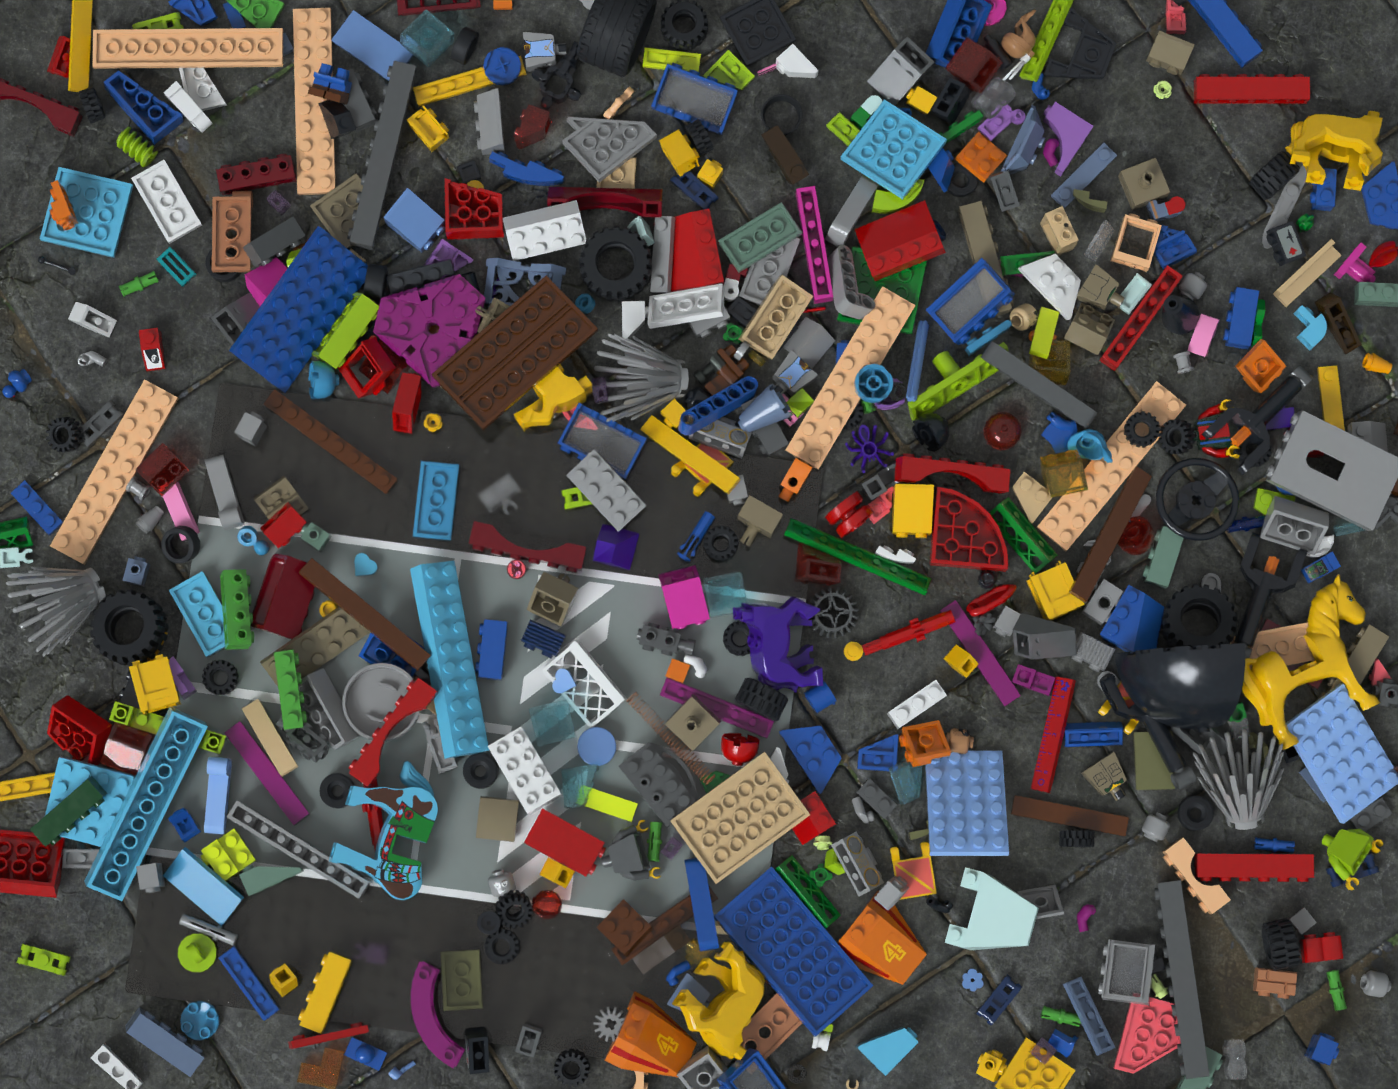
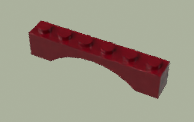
M0 78V100H18L28 103L42 111L50 119L57 131L75 136L83 117L78 108L72 105H68V107L63 106L60 101L54 98L50 100L45 99L44 95L33 91L32 94L27 92L26 88L20 85L11 86L8 81Z
M549 187L547 207L577 200L579 211L610 208L632 212L642 217H662L663 189Z
M477 521L473 523L469 539V545L473 546V550L483 552L484 549L491 550V554L502 556L505 553L510 555L509 558L521 560L522 557L529 559V563L537 565L540 562L548 563L547 567L558 569L561 566L571 573L582 571L587 547L572 543H566L548 550L526 549L506 540L493 525Z

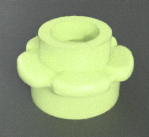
M1159 81L1153 88L1156 97L1159 99L1168 98L1172 93V86L1166 81Z
M817 836L813 845L818 850H827L832 845V842L830 841V836Z

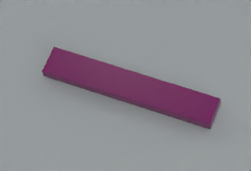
M955 600L940 610V613L948 610L952 611L956 623L950 624V628L965 650L979 663L978 669L1005 707L1021 695L981 636L975 633V627L958 602Z
M668 677L666 678L660 696L683 705L694 694L720 720L766 739L768 738L774 721Z
M241 721L224 732L293 825H296L310 814Z

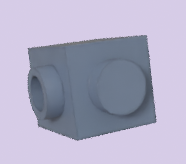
M141 557L128 558L123 581L144 587L150 564L146 563V559Z

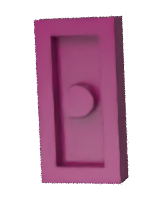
M1360 243L1334 273V276L1340 279L1347 273L1357 282H1374L1376 277L1373 274L1376 271L1358 258L1366 249V246Z

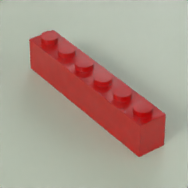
M1201 74L1193 82L1194 104H1307L1310 100V77H1304L1303 74H1295L1293 77H1285L1284 74H1276L1274 77H1266L1265 74H1257L1255 77H1248L1247 74H1239L1236 77H1229L1228 74H1220L1217 77Z
M1168 265L1102 355L1099 360L1113 371L1118 368L1161 308L1165 299L1183 277L1181 274Z
M1194 854L1195 877H1200V881H1212V877L1219 878V881H1231V878H1239V881L1249 882L1250 878H1258V882H1270V878H1277V882H1289V878H1297V882H1309V878H1314V854Z

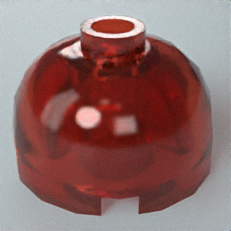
M1000 412L990 416L985 422L983 429L986 443L993 449L1003 451L1013 448L1019 442L1022 434L1018 419L1007 412Z
M1140 516L1131 517L1117 544L1127 554L1141 555L1152 547L1155 538L1154 530L1146 518Z

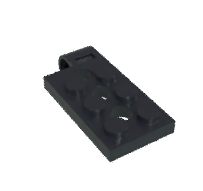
M447 259L389 274L386 277L391 294L405 291L407 284H412L420 289L424 287L423 282L426 279L436 282L441 280L443 275L451 277L456 274L452 260ZM475 272L461 274L478 291L480 290ZM427 294L420 296L421 301L428 300Z

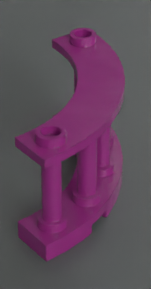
M419 961L411 987V1009L414 1023L429 1050L443 1063L454 1069V1067H457L465 1048L458 1045L447 1035L440 1025L436 1014L434 989L440 969L424 961Z

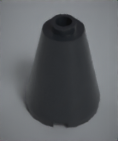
M1175 295L1167 297L1164 301L1161 315L1164 327L1169 332L1178 335L1190 333L1195 329L1200 317L1197 305L1185 297Z

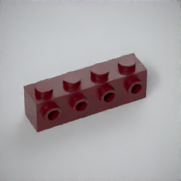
M279 154L273 159L268 157L260 158L257 162L252 163L250 161H243L236 166L223 165L220 169H216L219 189L222 195L232 194L233 191H249L297 181L291 155Z

